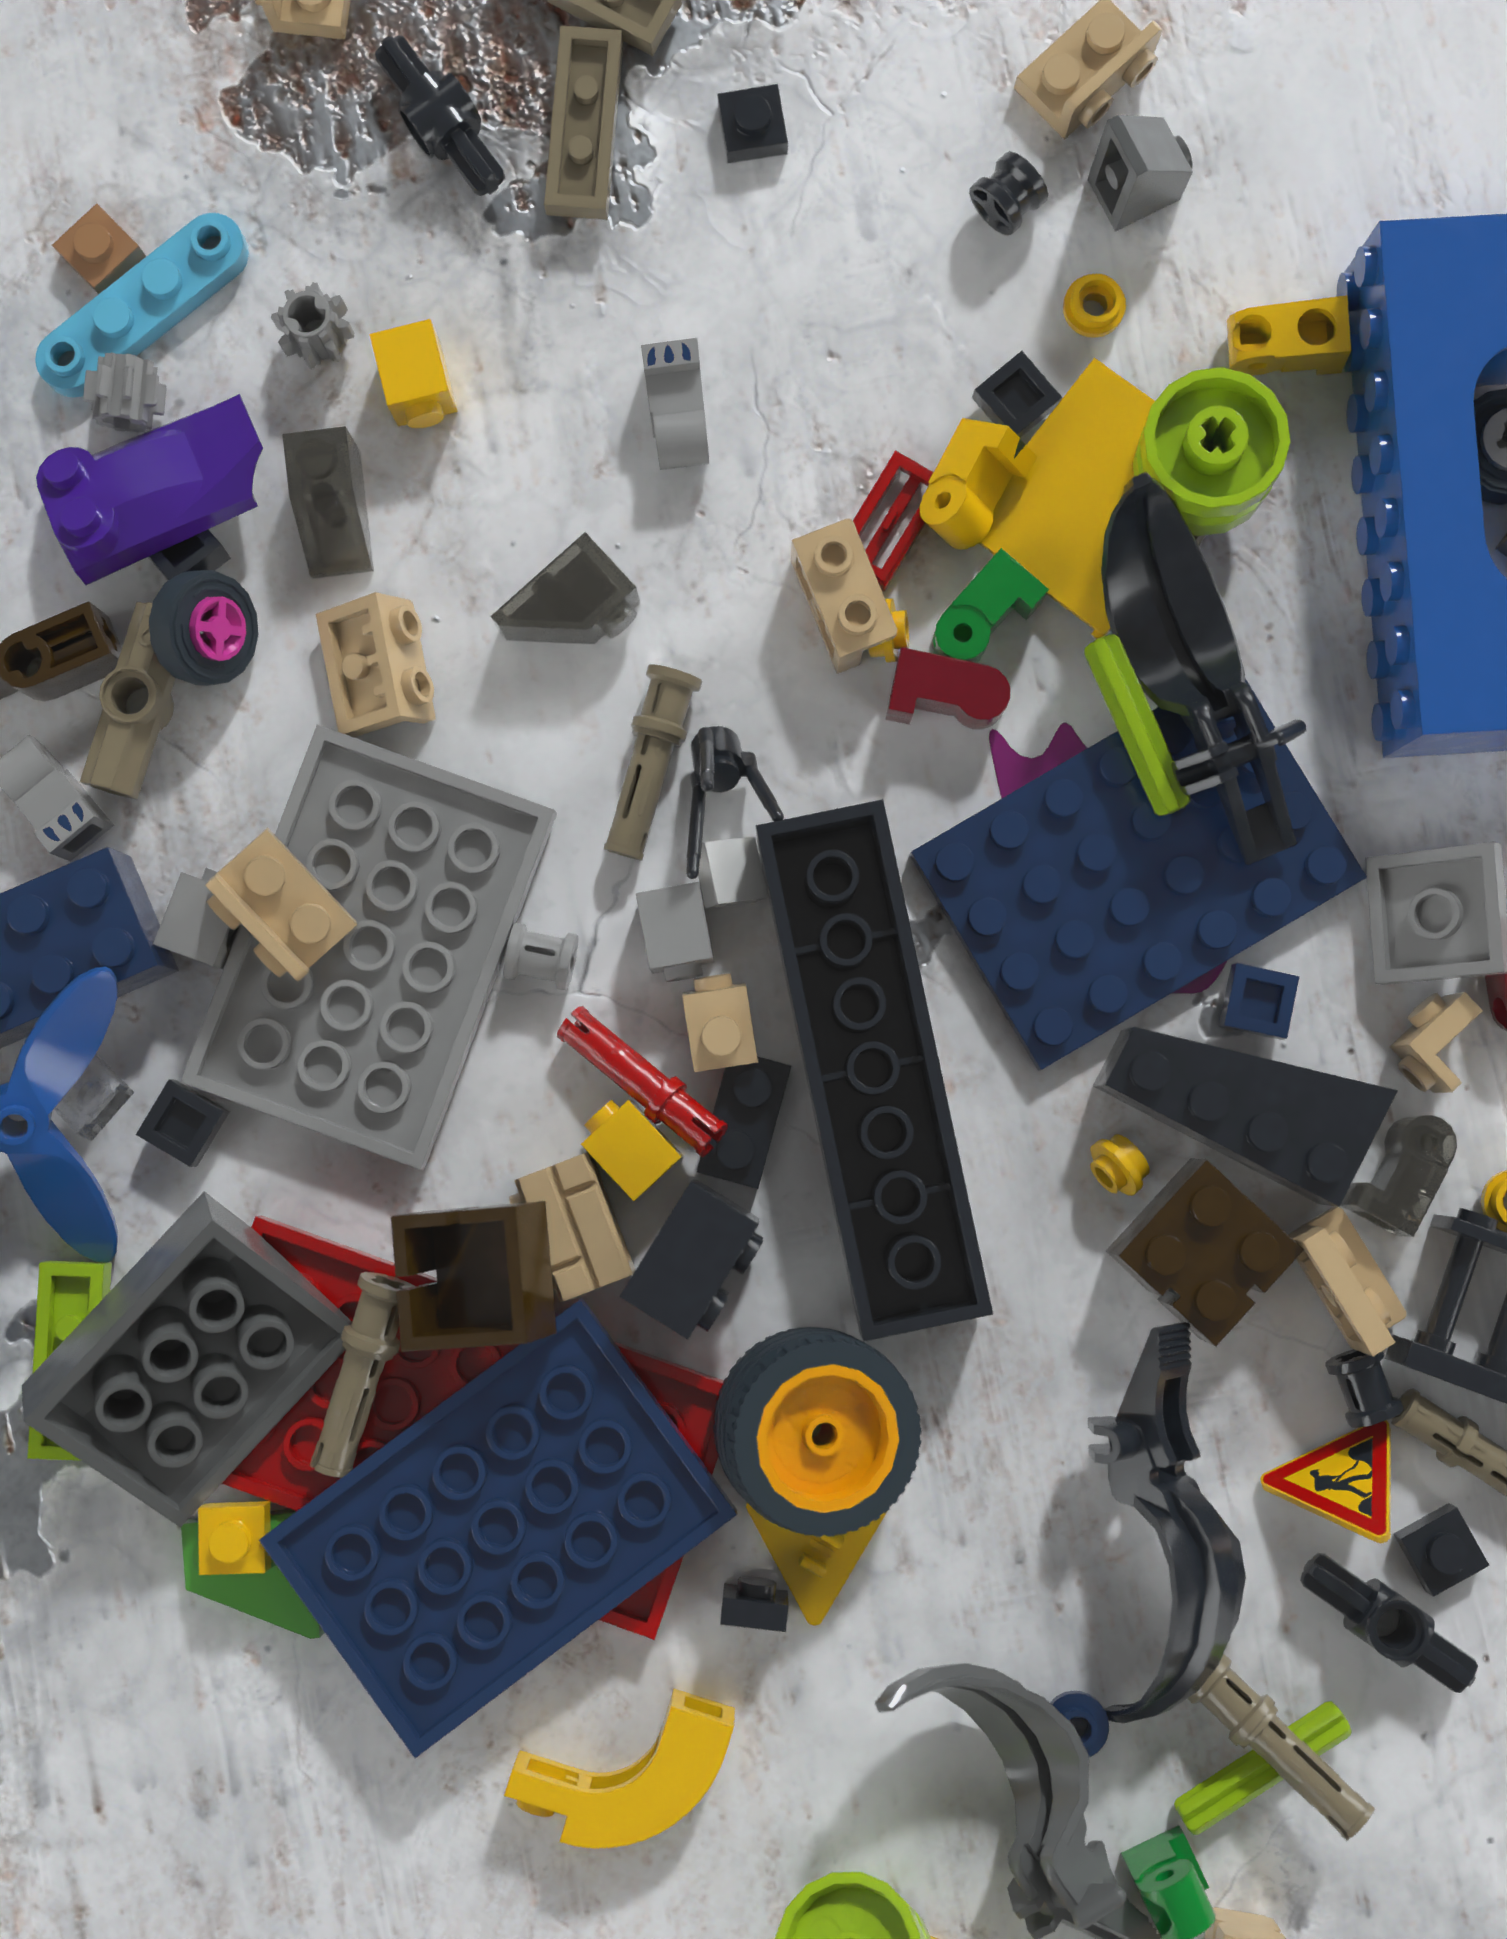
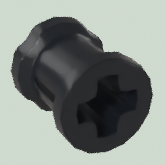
M1353 1349L1336 1355L1325 1362L1328 1374L1337 1376L1349 1409L1345 1414L1348 1425L1352 1428L1371 1426L1392 1419L1404 1411L1401 1400L1398 1397H1393L1380 1361L1385 1358L1383 1351L1375 1356H1370Z

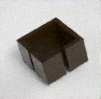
M1195 1158L1188 1160L1106 1250L1147 1291L1159 1295L1157 1300L1181 1322H1188L1191 1326L1189 1329L1199 1339L1215 1347L1256 1304L1247 1295V1292L1253 1289L1266 1293L1304 1251L1296 1241L1207 1159ZM1171 1288L1176 1294L1169 1292L1168 1290Z
M546 1201L431 1210L391 1216L395 1277L411 1276L436 1270L437 1282L397 1290L401 1352L527 1344L557 1333Z

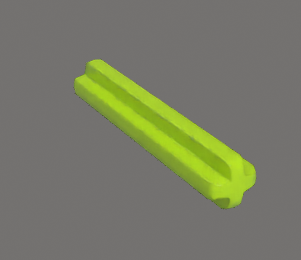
M1115 634L1106 635L1094 640L1084 648V656L1152 809L1158 816L1172 814L1190 803V795H1185L1177 784L1171 766L1174 759L1120 638Z
M1332 1701L1321 1704L1288 1726L1318 1756H1321L1350 1737L1352 1733L1349 1722L1339 1707ZM1252 1749L1178 1797L1174 1802L1175 1809L1187 1829L1193 1835H1199L1284 1779L1267 1761Z

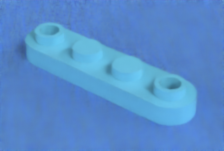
M219 213L200 215L185 225L41 341L35 358L40 376L57 393L66 397H81L84 395L86 370L97 371L99 356L105 357V353L112 352L114 354L127 353L138 356L244 270L248 262L249 247L238 225L231 218ZM212 236L221 237V241L216 248L210 250L203 249L204 242ZM67 351L75 352L74 359L70 364L58 366L59 358L63 353Z

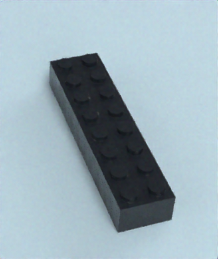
M881 799L756 825L758 850L861 1338L865 1342L993 1315L884 800Z

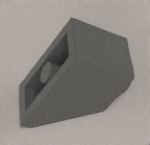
M1117 115L1107 120L1087 180L1116 232L1179 201L1193 173V162L1186 142L1180 136L1174 137L1163 117Z

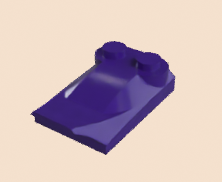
M238 394L219 404L140 434L93 455L78 447H67L57 450L49 455L39 466L36 475L37 488L54 534L68 561L85 585H89L159 551L258 507L252 492L253 477L263 446L242 397Z

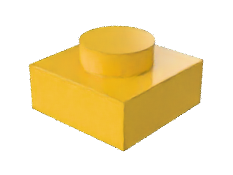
M270 1501L205 1503L198 1508L199 1575L266 1573L271 1568V1557L259 1541V1539L271 1531Z

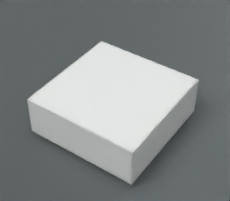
M755 836L702 843L698 877L705 909L754 903L768 898Z

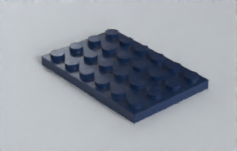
M1250 687L1268 731L1276 728ZM1159 707L1152 710L1174 761L1198 751L1193 734L1184 723L1180 714L1163 710ZM1233 716L1216 723L1223 741L1230 743L1237 740L1233 730L1236 727ZM1118 731L910 852L909 856L1038 1071L1043 1070L1367 878L1286 744L1281 747L1278 744L1274 745L1278 759L1275 763L1297 845L1250 865H1246L1215 786L1190 794V803L1172 814L1158 816L1154 813ZM1250 762L1238 767L1239 775L1236 778L1245 811L1265 803Z
M583 1298L556 1317V1334L527 1344H519L259 1539L262 1546L414 1758L421 1755L737 1515V1508Z

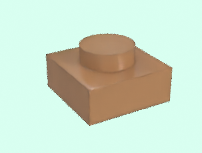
M97 203L52 244L58 254L98 295L146 257L140 246Z

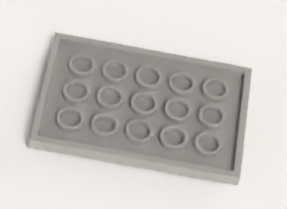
M317 724L275 836L357 921V926L309 968L308 974L298 982L288 972L279 978L270 971L253 951V948L260 942L240 924L180 1082L416 1169L424 1170L505 955L512 927L515 922L517 923L555 821L556 811Z

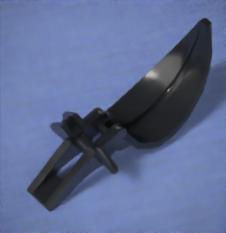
M1147 472L1133 477L1124 486L1123 496L1112 511L1105 531L1101 574L1107 618L1112 634L1117 635L1121 640L1143 692L1160 709L1180 714L1184 723L1193 734L1198 751L1171 763L1178 786L1185 795H1190L1213 786L1216 787L1246 865H1250L1297 845L1275 763L1278 759L1274 745L1278 744L1281 747L1301 736L1306 731V724L1302 720H1293L1268 731L1256 699L1248 684L1245 683V672L1236 636L1225 605L1200 548L1168 492L1157 480L1152 478ZM1233 716L1236 727L1233 730L1237 740L1226 743V741H1223L1216 723ZM1250 762L1265 803L1245 811L1236 776L1239 775L1237 768Z
M1188 1322L1152 1328L1117 1416L1088 1418V1428L1094 1435L1106 1436L1109 1439V1443L1088 1445L1089 1456L1094 1462L1108 1464V1480L1113 1497L1122 1504L1135 1507L1155 1529L1170 1572L1172 1604L1169 1638L1159 1672L1142 1699L1138 1702L1112 1705L1104 1708L1108 1720L1124 1724L1157 1716L1171 1710L1197 1693L1219 1665L1231 1638V1633L1239 1620L1246 1574L1240 1541L1212 1504L1201 1493L1197 1482L1184 1471L1185 1461H1192L1201 1457L1200 1450L1191 1433L1187 1415L1186 1392L1192 1366L1190 1361L1192 1355L1189 1353L1191 1351L1189 1346L1191 1343L1189 1339L1191 1335L1189 1329L1191 1326Z

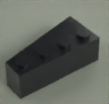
M1138 1027L1121 1030L1093 1084V1087L1313 1202L1340 1207L1398 1090Z

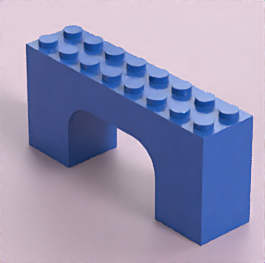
M1507 214L1379 221L1363 246L1357 249L1354 259L1345 272L1340 274L1336 297L1348 296L1351 352L1344 366V371L1351 372L1353 394L1348 399L1346 420L1349 432L1356 433L1358 456H1355L1352 463L1351 481L1354 493L1361 494L1363 517L1358 521L1356 542L1359 554L1366 555L1368 579H1365L1362 586L1361 602L1364 615L1372 619L1373 641H1370L1366 655L1367 671L1371 679L1377 680L1378 703L1374 705L1372 710V732L1376 741H1382L1383 758L1507 751V578L1494 564L1486 544L1474 415V391L1476 387L1507 384Z

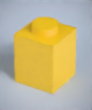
M431 319L369 334L386 403L398 427L408 425L411 428H427L443 421L444 415L458 412L441 343Z
M610 1100L584 1125L591 1135L581 1145L633 1201L643 1195L683 1157V1154L653 1122L645 1117L643 1111L632 1100H627L621 1107L613 1100Z

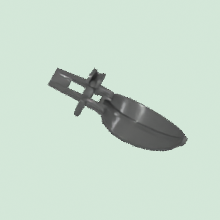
M967 1663L920 1668L886 1687L875 1702L879 1712H892L911 1699L931 1691L937 1692L963 1709L987 1735L1000 1756L1015 1799L1016 1838L1008 1854V1864L1014 1878L1007 1889L1014 1913L1019 1919H1025L1027 1930L1033 1939H1041L1055 1932L1060 1922L1095 1939H1161L1160 1935L1157 1934L1156 1928H1153L1152 1922H1149V1918L1128 1900L1126 1892L1118 1886L1111 1871L1103 1841H1090L1087 1846L1085 1845L1087 1828L1083 1814L1089 1803V1755L1074 1725L1044 1697L1025 1689L1018 1681L995 1669Z

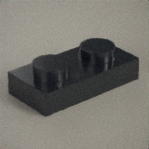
M757 1056V1063L725 1067L713 1115L727 1123L728 1128L718 1144L713 1139L709 1142L713 1149L707 1155L700 1158L697 1173L756 1189L759 1188L792 1065Z

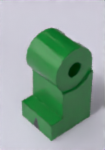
M1001 548L941 615L933 635L932 646L934 654L978 663L986 651L990 635L1014 609L1027 620L1042 604L1049 589Z
M1179 1825L1121 1852L1161 1939H1192L1213 1925L1216 1920V1914L1205 1892L1206 1889H1209V1885Z

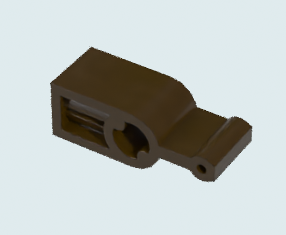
M88 601L15 632L2 640L0 643V699L20 691L34 700L48 701L105 678L116 668L122 649L109 616ZM40 657L42 662L37 673L31 677L27 676V667L31 661Z

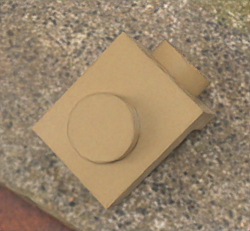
M731 973L693 979L695 990L683 992L682 998L694 1072L757 1063L758 1059L746 984H732Z
M1466 992L1445 995L1442 998L1438 993H1434L1426 998L1407 1017L1413 1025L1390 1046L1402 1060L1397 1064L1400 1072L1411 1084L1423 1092L1430 1089L1433 1093H1449L1462 1084L1460 1079L1436 1054L1483 1011Z

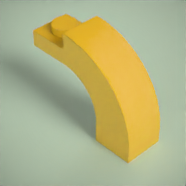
M673 1688L666 1715L656 1741L633 1764L611 1772H589L519 1750L504 1796L517 1800V1806L532 1815L551 1817L554 1815V1812L565 1815L566 1820L560 1843L584 1848H614L644 1841L662 1833L680 1821L698 1804L711 1787L728 1749L734 1729L735 1708Z

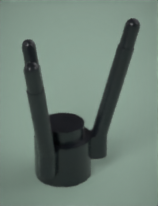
M723 726L703 727L691 742L694 772L690 775L692 800L686 875L689 879H695L699 875L706 792L721 793L729 791L737 785L742 776L747 777L773 821L784 819V814L777 804V800L758 770L756 755L753 752L742 751L738 735L731 729Z

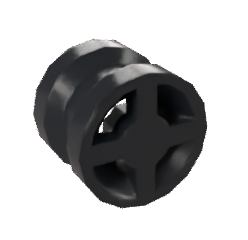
M1009 151L996 162L995 172L990 177H982L970 187L969 195L976 211L983 220L1000 234L1009 236L1021 226L1023 214L1028 210L1034 211L1039 209L1047 201L1048 190L1043 178L1035 167L1021 155Z

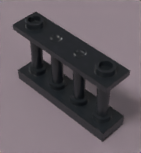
M1459 1208L1457 1217L1434 1214L1430 1226L1455 1235L1457 1238L1425 1331L1417 1330L1414 1341L1392 1334L1396 1343L1388 1347L1384 1359L1507 1404V1292L1486 1354L1479 1352L1475 1364L1453 1356L1456 1343L1450 1341L1482 1246L1507 1254V1236L1495 1232L1498 1220L1471 1210Z

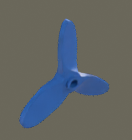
M108 967L93 968L80 974L58 994L43 1011L23 1043L9 1082L0 1085V1152L7 1154L25 1191L45 1221L80 1255L95 1262L103 1263L112 1261L117 1252L118 1229L115 1217L104 1191L94 1174L54 1124L51 1117L52 1110L78 1081L102 1044L111 1022L118 997L117 978L112 969ZM8 1115H20L25 1120L16 1121L11 1119Z

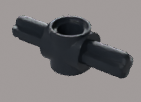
M388 36L381 41L382 45L375 52V59L401 93L398 111L417 144L429 158L436 156L439 160L450 159L476 195L482 196L494 193L504 181L505 171L478 136L482 123L481 117L464 87L450 72L444 75L441 71H429L403 36Z
M1317 1553L1305 1564L1300 1578L1303 1587L1344 1615V1627L1373 1647L1382 1656L1390 1659L1402 1668L1413 1663L1452 1692L1461 1693L1467 1686L1470 1687L1474 1683L1478 1668L1475 1659L1435 1632L1433 1617L1377 1578L1364 1582L1326 1554ZM1399 1609L1400 1623L1397 1629L1387 1636H1378L1377 1623L1379 1618L1388 1610Z

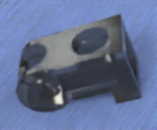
M1433 1115L1404 1117L1394 1122L1388 1129L1384 1140L1386 1155L1371 1183H1351L1340 1206L1395 1236L1414 1237L1448 1172L1457 1149L1456 1134L1451 1125L1442 1118Z

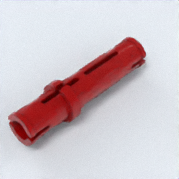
M580 1006L571 1012V1016L576 1019L574 1024L567 1018L563 1021L557 1032V1038L562 1042H566L646 1108L644 1111L645 1117L655 1125L663 1122L693 1147L701 1157L707 1155L713 1149V1146L709 1143L712 1139L718 1144L724 1136L728 1124L723 1120H719L687 1094L686 1084L677 1076L670 1079L593 1017L584 1006Z

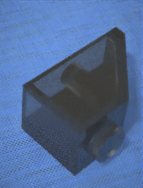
M346 426L282 434L289 498L309 574L312 579L374 571L361 453Z
M584 532L490 617L498 632L508 641L595 644L605 634L612 639L622 633L636 618L638 613L634 608L640 604L637 587L592 538Z

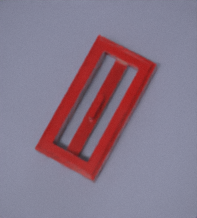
M896 450L853 519L860 537L900 470L910 476L865 549L883 592L887 589L926 524L920 516V506L882 569L875 566L873 562L921 483L928 486V482L933 474L931 470Z

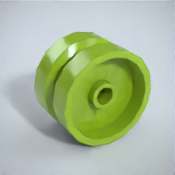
M1224 367L1194 370L1170 383L1152 404L1132 463L1134 477L1147 472L1152 478L1157 480L1173 499L1193 535L1203 536L1226 533L1252 517L1267 498L1273 484L1282 472L1291 442L1287 414L1273 391L1250 374Z
M832 1872L805 1885L784 1911L775 1939H931L923 1919L887 1882L863 1872Z

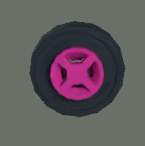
M214 570L183 572L164 583L153 600L149 617L151 645L159 663L173 677L194 685L209 686L228 683L244 672L255 653L259 635L257 612L248 592L235 579Z

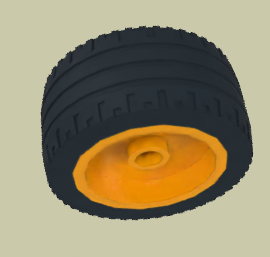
M802 1327L787 1329V1331L777 1332L772 1336L766 1337L764 1341L754 1344L751 1349L745 1352L742 1358L740 1357L736 1361L734 1367L730 1369L728 1377H725L722 1388L718 1393L719 1399L718 1401L716 1400L713 1417L714 1442L719 1461L729 1482L737 1493L765 1519L779 1527L803 1535L822 1537V1535L828 1537L847 1534L846 1532L857 1531L858 1528L870 1525L871 1521L879 1519L881 1514L890 1510L889 1507L898 1501L900 1494L904 1493L907 1483H910L912 1479V1473L915 1472L916 1460L919 1459L920 1415L917 1413L918 1406L906 1380L891 1361L877 1349L851 1335L829 1328ZM822 1423L821 1430L812 1438L813 1430Z

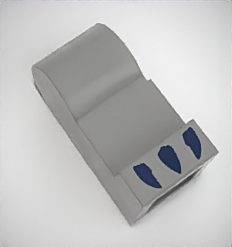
M697 338L641 345L653 438H656L660 470L709 464Z
M28 735L0 758V787L36 830L34 834L50 854L72 861L114 826L69 770H65L55 757L33 736Z

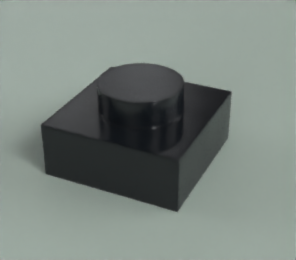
M778 84L717 93L718 110L728 164L788 154V139Z
M1023 351L1019 352L975 388L972 396L975 403L993 423L1009 426L1020 438L1050 414L1063 398Z
M209 529L148 557L167 581L183 572L215 571L231 559L225 548Z
M169 1079L136 1135L187 1166L197 1167L230 1111L178 1080Z
M1450 1503L1394 1533L1397 1542L1425 1592L1433 1597L1490 1566L1459 1509Z
M743 1576L738 1578L737 1585L724 1583L720 1625L786 1632L789 1608L788 1591L776 1589L777 1582L763 1577Z

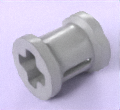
M515 922L509 936L505 954L504 978L515 980L518 975L549 980L556 983L557 989L567 991L576 962L579 936L568 933L563 939L529 932L525 924Z

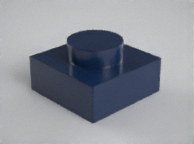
M1241 963L1232 964L1219 1027L1279 1040L1287 1039L1300 976Z

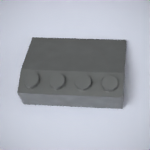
M204 1191L22 1385L23 1422L181 1528L346 1350L342 1346L341 1334L344 1326L351 1325L352 1321L253 1228Z

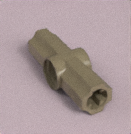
M136 602L116 668L105 677L100 686L99 699L103 710L80 782L87 786L135 800L139 798L158 734L169 724L174 711L171 692L176 678L159 663L151 645L149 617L153 603ZM147 688L149 696L145 707L137 713L127 714L126 703L129 696L135 690Z

